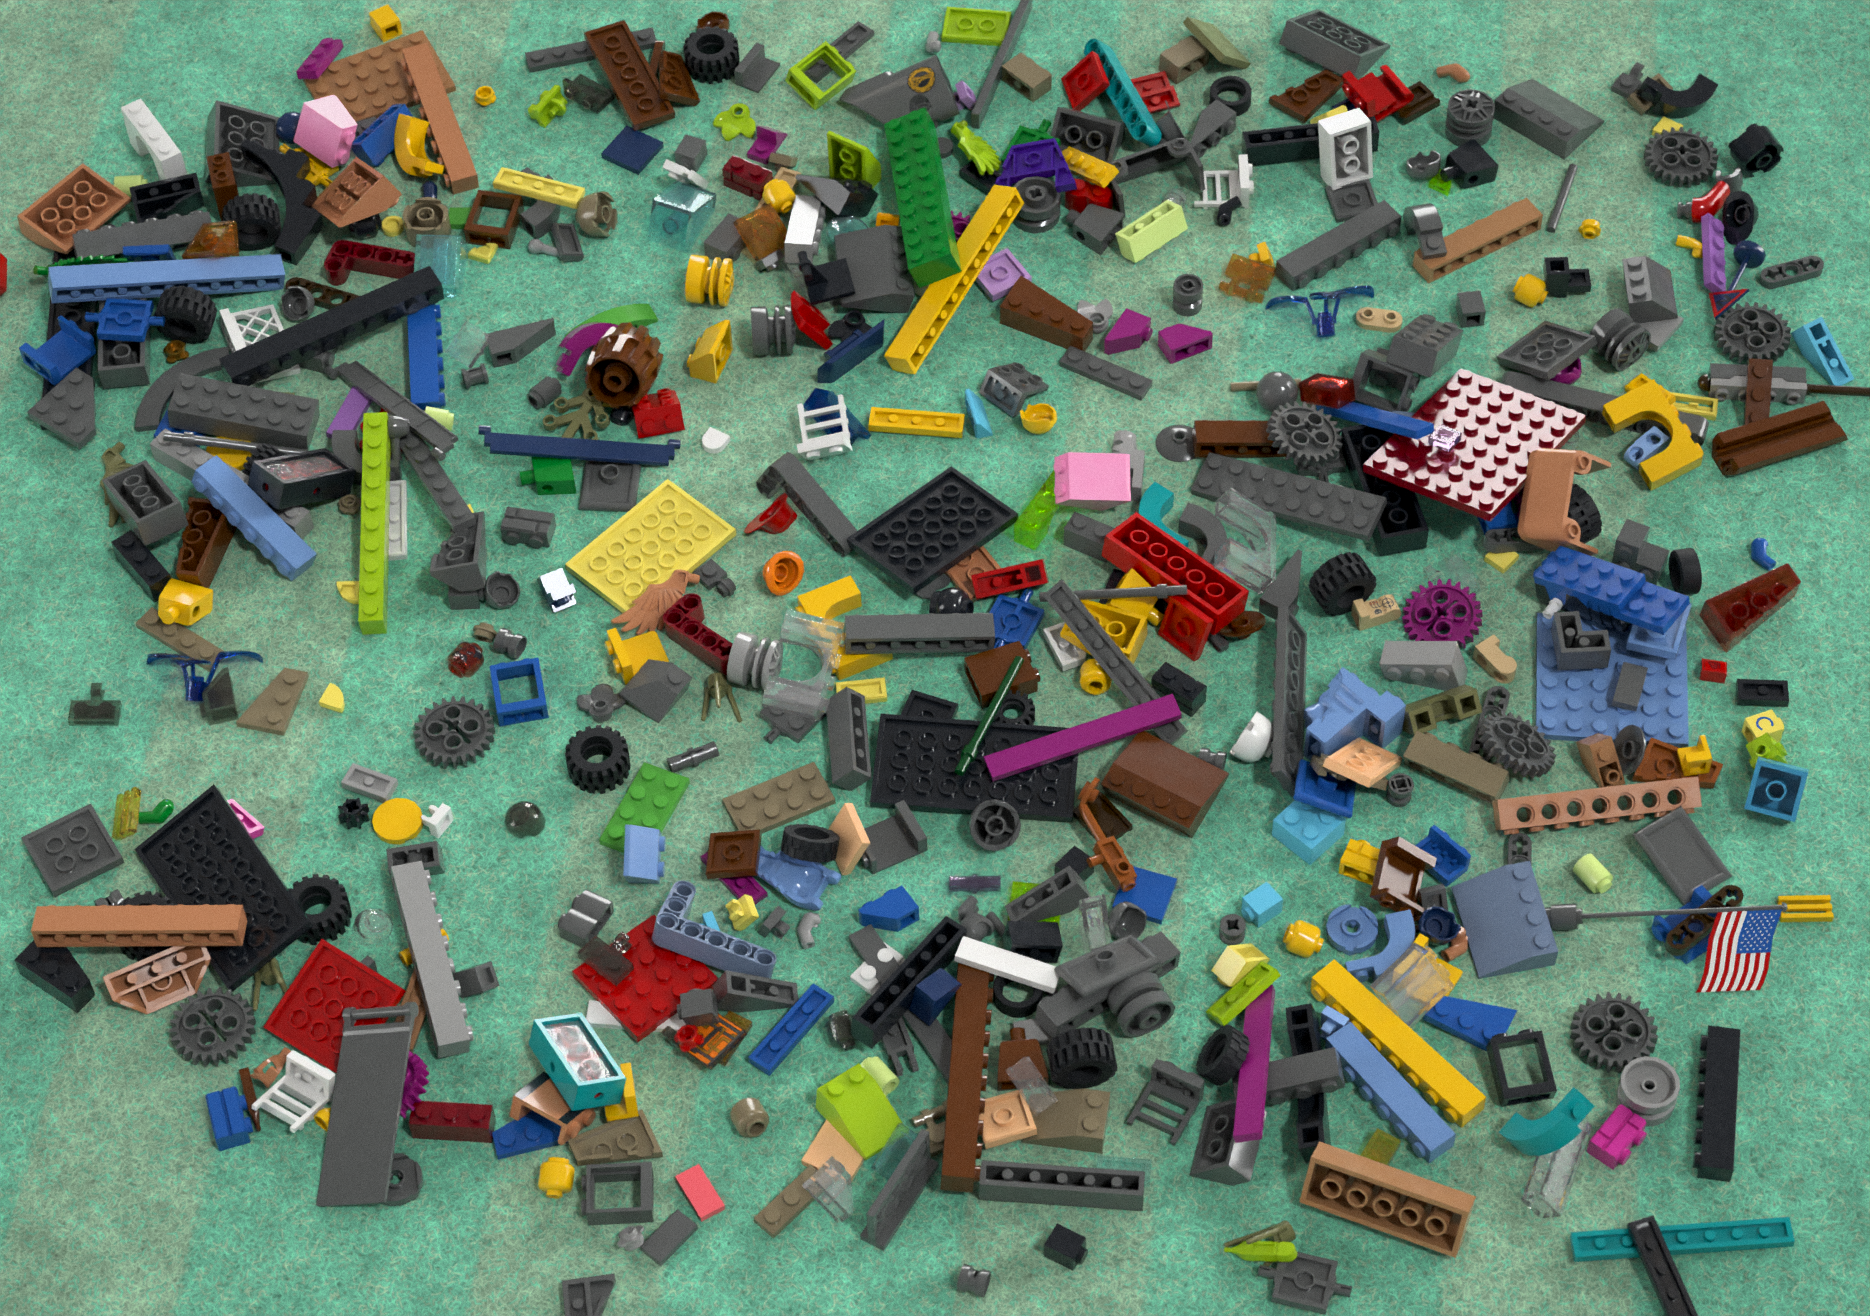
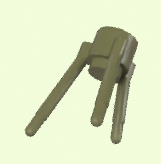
M712 673L707 677L708 686L704 688L705 697L701 720H706L710 696L715 698L716 707L720 708L721 698L727 694L737 721L739 723L742 722L732 693V686L727 684L726 675L723 673Z
M273 958L254 974L253 1011L258 1010L261 981L267 985L280 984L284 995L288 990L276 958Z
M1284 1220L1266 1229L1228 1241L1224 1246L1227 1248L1244 1241L1249 1245L1266 1238L1269 1241H1277L1279 1243L1291 1242L1295 1240L1296 1235L1291 1224ZM1265 1261L1263 1265L1270 1266L1273 1262Z

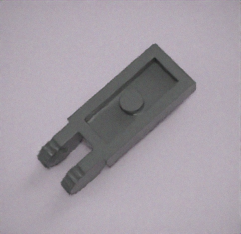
M901 1017L881 1039L897 1077L903 1075V1068L898 1057L907 1055L908 1064L912 1072L919 1071L914 1055V1047L904 1020Z

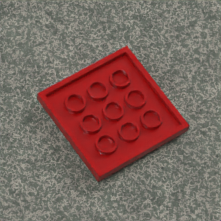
M655 915L646 919L572 971L573 977L596 1001L603 1005L637 1043L677 1013V1004H681L680 994L688 993L692 989L705 990L711 988L713 990V985L719 979L703 962L656 945L652 941V933L656 921Z
M321 939L263 1027L337 1074L344 1026L343 1010L346 1007L366 1009L397 1006L406 991L324 939ZM389 1017L357 1020L354 1026L385 1024Z

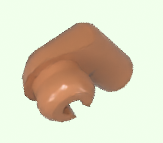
M1457 63L1437 67L1439 78L1450 76L1460 83H1465L1470 79V73Z
M1461 927L1457 937L1451 941V946L1441 952L1445 962L1448 963L1467 951L1468 936H1466L1465 928Z

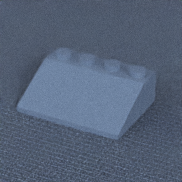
M1530 861L1504 865L1451 887L1462 927L1465 928L1466 936H1468V947L1478 979L1555 965L1558 949Z

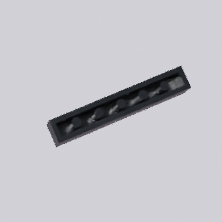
M1374 116L1368 117L1371 121L1372 152L1378 151L1380 133ZM1318 123L1242 132V155H1248V164H1252V166L1320 158Z
M945 916L852 1017L851 1036L873 1049L910 1008L916 985L938 969L943 968L945 970L955 959L962 937L967 935V928Z
M1708 1025L1706 1035H1701L1699 1051H1704V1058L1699 1059L1698 1074H1703V1080L1698 1081L1697 1097H1701V1105L1697 1104L1695 1120L1700 1121V1128L1695 1129L1694 1144L1699 1145V1151L1694 1152L1693 1168H1698L1697 1178L1730 1182L1734 1171L1741 1029Z

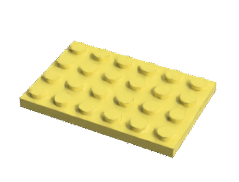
M667 479L565 564V567L573 576L624 613L636 605L632 604V601L641 596L649 584L664 583L670 578L674 570L677 569L692 573L735 537L736 529Z

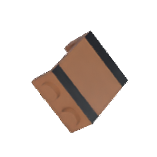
M542 1072L513 1096L509 1116L519 1121L531 1110L561 1126L558 1144L563 1145L569 1139H574L585 1126H590L595 1119L596 1113L594 1112L595 1107L572 1111L546 1072Z

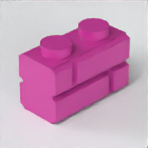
M1619 1104L1590 1139L1586 1152L1614 1170L1619 1163L1624 1165L1632 1153L1630 1149L1634 1144L1640 1146L1647 1135L1644 1132L1647 1122L1636 1113L1633 1114L1624 1105Z

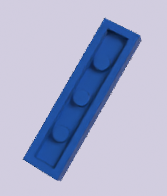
M813 983L748 1057L749 1063L770 1076L834 1003V996Z

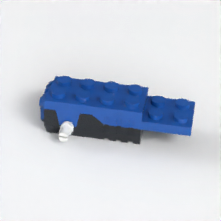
M1561 545L1556 551L1548 554L1547 558L1541 563L1542 567L1539 566L1533 572L1537 598L1542 604L1547 605L1542 612L1543 616L1547 619H1551L1554 612L1560 610L1564 612L1579 611L1581 618L1590 621L1595 620L1598 624H1606L1607 627L1612 629L1615 627L1621 632H1624L1630 624H1634L1664 635L1690 604L1689 596L1646 582L1645 574Z

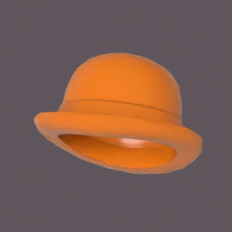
M781 551L765 563L762 574L770 592L777 596H783L798 586L804 574V563L798 554L793 551Z

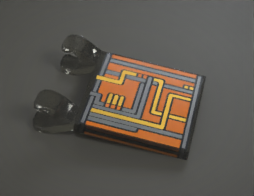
M719 1014V1023L697 1027L699 1035L704 1037V1042L689 1052L684 1053L712 1070L747 1035V1032ZM667 1026L661 1032L665 1036L664 1040L669 1045L680 1049V1044L674 1040L677 1032L672 1027Z

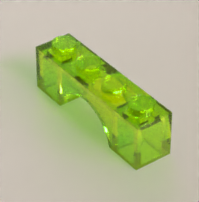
M1054 470L1014 524V541L1034 551L1047 535L1051 520L1060 506L1055 504Z

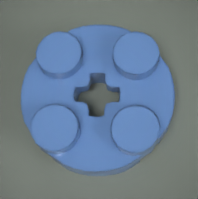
M1351 904L1339 906L1329 915L1326 925L1327 938L1333 947L1346 955L1365 952L1377 940V918L1369 909L1363 906H1359V908L1351 907ZM1350 925L1352 928L1358 927L1357 932H1348L1347 926Z

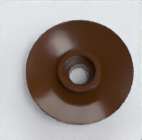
M1243 611L1222 628L1219 633L1223 636L1245 639L1250 637L1252 633L1260 630L1265 625L1266 619L1260 612Z

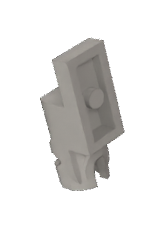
M1125 430L1116 431L1113 439L1112 453L1130 454L1131 501H1141L1145 450H1137L1136 435Z

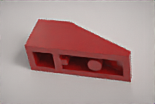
M1044 559L971 575L976 599L1049 583Z

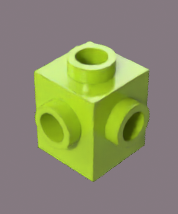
M1768 732L1746 744L1752 757L1749 759V763L1754 770L1758 756L1788 764L1784 757L1788 755L1781 742L1777 743Z

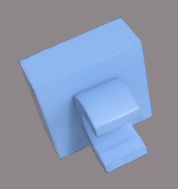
M1327 1005L1321 1012L1320 1025L1323 1032L1320 1037L1326 1040L1327 1037L1348 1024L1349 1018Z

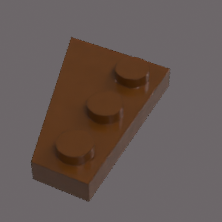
M663 50L659 55L660 98L683 105L697 106L700 98L681 54Z
M1324 70L1304 80V84L1295 88L1291 86L1285 90V93L1269 97V104L1306 123L1342 88L1343 78L1328 70Z

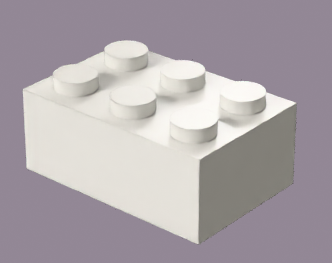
M1360 108L1319 120L1320 174L1324 182L1331 186V190L1342 188L1340 186L1356 181L1373 178L1371 121Z

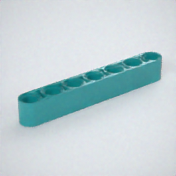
M1095 38L1090 39L1085 44L1084 54L1087 56L1091 51L1098 54L1110 84L1105 90L1132 137L1148 147L1158 145L1162 136L1161 131L1113 49Z

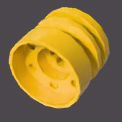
M691 255L685 281L686 301L703 304L707 294H709L711 305H716L718 301L720 306L726 307L734 286L732 259L724 258L722 262L720 257H715L712 267H710L708 256Z

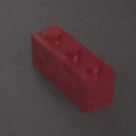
M421 1101L414 1102L413 1104L415 1110L411 1111L409 1127L414 1139L492 1143L493 1141L492 1132H494L496 1123L493 1105Z

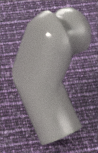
M807 912L804 914L797 927V933L803 949L815 946L811 930L813 927H818V924L821 922V918L817 913Z

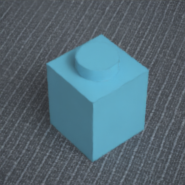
M1265 882L1242 897L1241 913L1247 922H1253L1258 928L1282 912L1283 898L1268 882Z

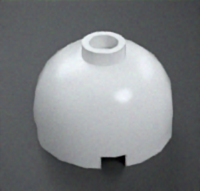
M1257 711L1229 753L1237 759L1249 763L1259 761L1264 755L1269 758L1272 753L1271 742L1273 741L1274 733L1271 721Z

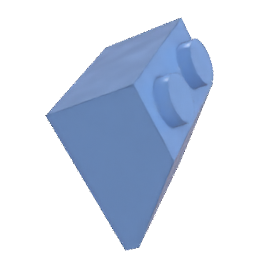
M625 825L623 876L628 883L660 884V877L665 875V863L661 862V852H665L666 838L662 836L659 829Z

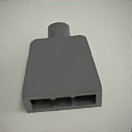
M1089 204L1082 213L1071 209L1066 221L1073 224L1074 239L1097 254L1102 255L1116 238L1115 234L1123 229L1124 214L1098 205Z

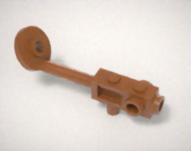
M1095 777L1091 783L1086 782L1078 796V799L1081 801L1078 806L1081 816L1097 841L1093 848L1096 855L1087 858V863L1090 868L1101 864L1115 889H1122L1123 892H1127L1136 886L1137 874L1134 867L1128 861L1123 848L1118 844L1115 837L1106 838L1087 806L1088 803H1094L1100 792L1097 790L1100 779Z

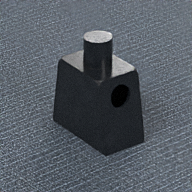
M1472 139L1449 152L1445 168L1441 169L1440 176L1444 182L1454 180L1460 188L1467 189L1495 181L1499 165L1475 139Z

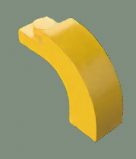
M399 113L395 128L394 147L396 158L401 168L408 174L423 178L433 176V172L442 174L444 165L431 161L425 152V136L429 122Z

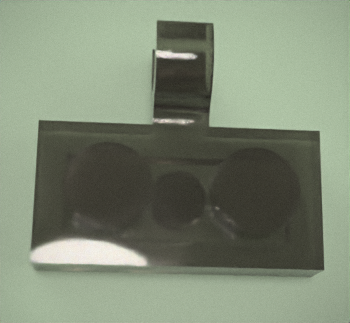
M92 683L91 700H71L68 716L69 726H119L122 703L120 700H103L105 690H102V683Z
M623 931L616 936L611 946L595 935L577 952L579 959L615 986L634 970L633 963L622 956L632 946L628 942L630 937Z

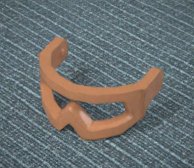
M285 1047L280 1054L272 1055L254 1069V1073L250 1077L261 1080L265 1087L269 1089L281 1072L286 1062V1056L291 1050ZM270 1062H273L276 1068L270 1066L267 1072L264 1073L263 1068Z

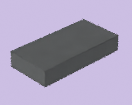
M552 223L550 229L560 260L582 261L584 254L574 224Z
M1623 662L1612 706L1637 711L1648 670L1647 667Z
M677 1209L640 1246V1249L659 1266H662L698 1230V1225Z

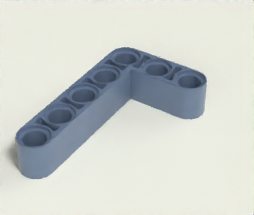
M678 881L673 885L656 917L652 933V941L656 945L724 971L728 970L772 978L777 959L772 951L688 920L687 917L692 908L696 888L688 881Z

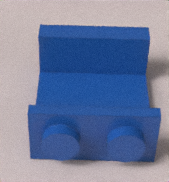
M61 315L58 317L61 331L43 345L34 349L29 344L24 343L19 347L23 362L54 386L75 368H78L96 354L93 336L87 331L83 332L74 321H68Z
M1700 885L1694 889L1691 901L1679 909H1697L1711 898L1712 895ZM1707 913L1711 917L1717 916V913ZM1690 914L1669 915L1664 919L1660 915L1654 916L1651 927L1653 935L1657 940L1665 942L1667 934ZM1691 923L1688 925L1689 929L1693 932L1703 930L1699 924ZM1710 933L1686 954L1674 957L1681 959L1687 965L1707 951ZM1683 934L1682 939L1679 940L1678 942H1675V941L1673 940V944L1676 945V944L1679 943V944L1682 945L1683 939H1684V937H1685L1684 934Z

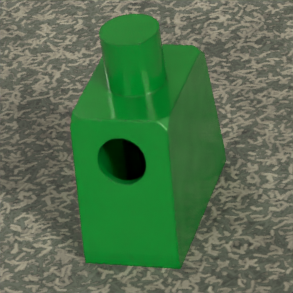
M531 457L533 469L519 472L522 486L536 483L538 495L576 494L571 459Z

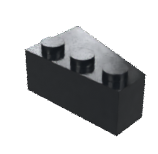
M196 173L129 187L138 223H143L149 218L167 219L172 214L185 216L205 206Z
M33 940L14 959L21 976L76 1013H79L95 996L89 978L67 947H37Z

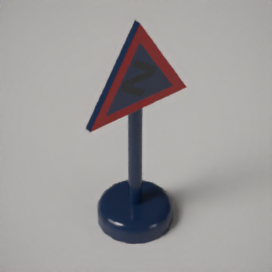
M1743 240L1736 244L1733 255L1740 264V267L1728 291L1708 293L1715 319L1719 318L1750 291L1749 289L1735 290L1746 267L1757 268L1765 260V251L1757 243Z

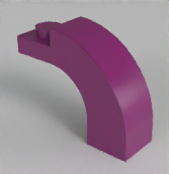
M591 322L572 330L559 345L567 351L558 358L556 371L570 377L582 353L590 346L595 345L610 327H618L619 325Z

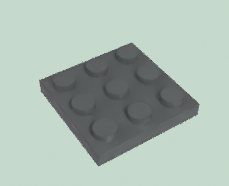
M1544 321L1499 354L1497 359L1500 365L1550 380L1564 368L1570 366L1580 356L1586 354L1597 344V341L1593 335Z
M91 804L21 837L23 844L54 897L124 863L123 857Z

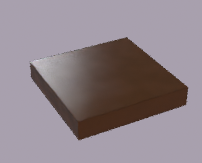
M760 829L710 833L705 873L707 879L757 876L762 838Z

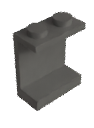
M905 800L895 803L896 815L864 828L870 844L860 858V861L864 868L869 867L872 874L928 851L927 837Z

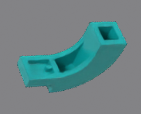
M1154 482L1141 498L1139 514L1188 548L1189 541L1167 528L1162 522V518L1173 508L1174 493Z
M1573 1087L1559 1104L1544 1117L1528 1120L1516 1112L1499 1133L1523 1154L1529 1156L1546 1155L1564 1147L1577 1137L1582 1131L1578 1125L1595 1106L1579 1090Z

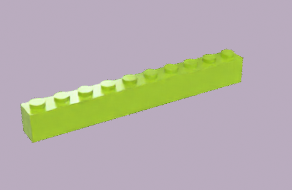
M387 412L363 413L358 615L362 635L387 634L391 444L388 431L389 416Z

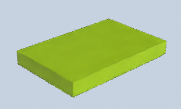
M947 7L941 42L1001 46L1010 26L1011 11Z

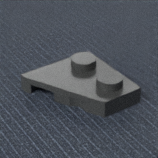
M615 1273L563 1280L565 1316H602L616 1283Z

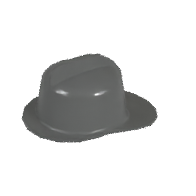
M1167 101L1165 102L1168 112L1156 123L1162 134L1160 144L1176 138L1185 139L1173 118Z

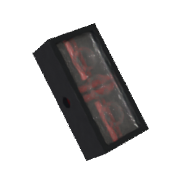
M322 448L253 461L248 486L274 508L282 510L287 507L302 506L307 503L321 502L322 500L332 498L338 499L339 497L349 495L356 469L328 449Z

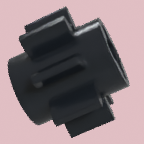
M347 798L343 806H338L340 813L338 815L340 824L346 823L348 830L352 827L361 829L364 821H369L368 804L361 805L360 798Z

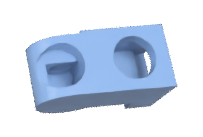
M1653 426L1627 449L1623 458L1639 471L1640 463L1664 451L1669 446L1670 438Z

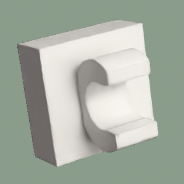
M443 803L439 808L434 805L429 806V811L432 814L431 817L421 816L422 823L428 826L430 834L437 838H440L453 822L451 807Z

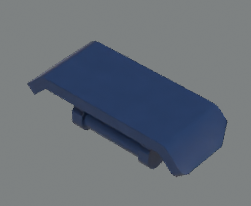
M884 320L865 334L856 329L852 332L851 336L833 349L826 351L824 358L827 361L818 368L817 382H835L880 349L884 344Z

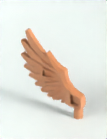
M681 569L674 570L670 578L664 583L649 584L646 591L632 601V604L636 605L612 619L611 623L628 622L621 628L622 632L639 626L636 632L637 636L647 629L648 632L655 631L656 627L657 630H662L664 626L663 614L685 594L687 583H699L700 575Z

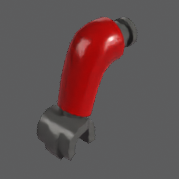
M1740 167L1735 168L1733 174L1722 176L1721 170H1716V184L1705 196L1693 198L1692 202H1686V204L1678 202L1677 217L1682 218V216H1686V218H1692L1693 223H1701V217L1707 213L1714 217L1731 193L1742 191L1743 175L1740 172Z

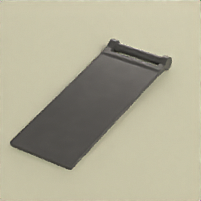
M407 1002L401 1006L366 1009L346 1007L343 1010V1036L316 1205L318 1207L384 1204L387 1201L414 1020L419 1013L416 1002ZM405 1016L404 1022L354 1026L357 1020Z

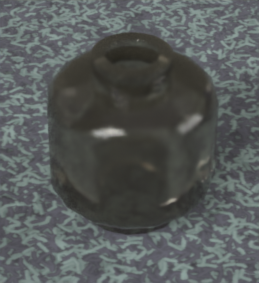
M848 1010L831 1014L828 1017L829 1020L824 1025L830 1045L833 1048H841L842 1052L856 1048V1043L859 1041L851 1036L852 1017L855 1014L849 1013Z

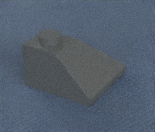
M648 659L619 693V696L653 721L660 723L687 691L692 677L671 662Z

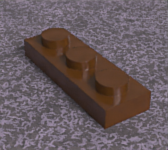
M1748 359L1743 425L1769 417L1773 360Z

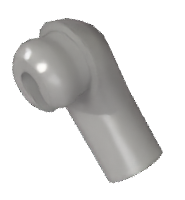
M935 31L929 32L925 44L926 51L931 54L941 50V44L938 41L939 34Z

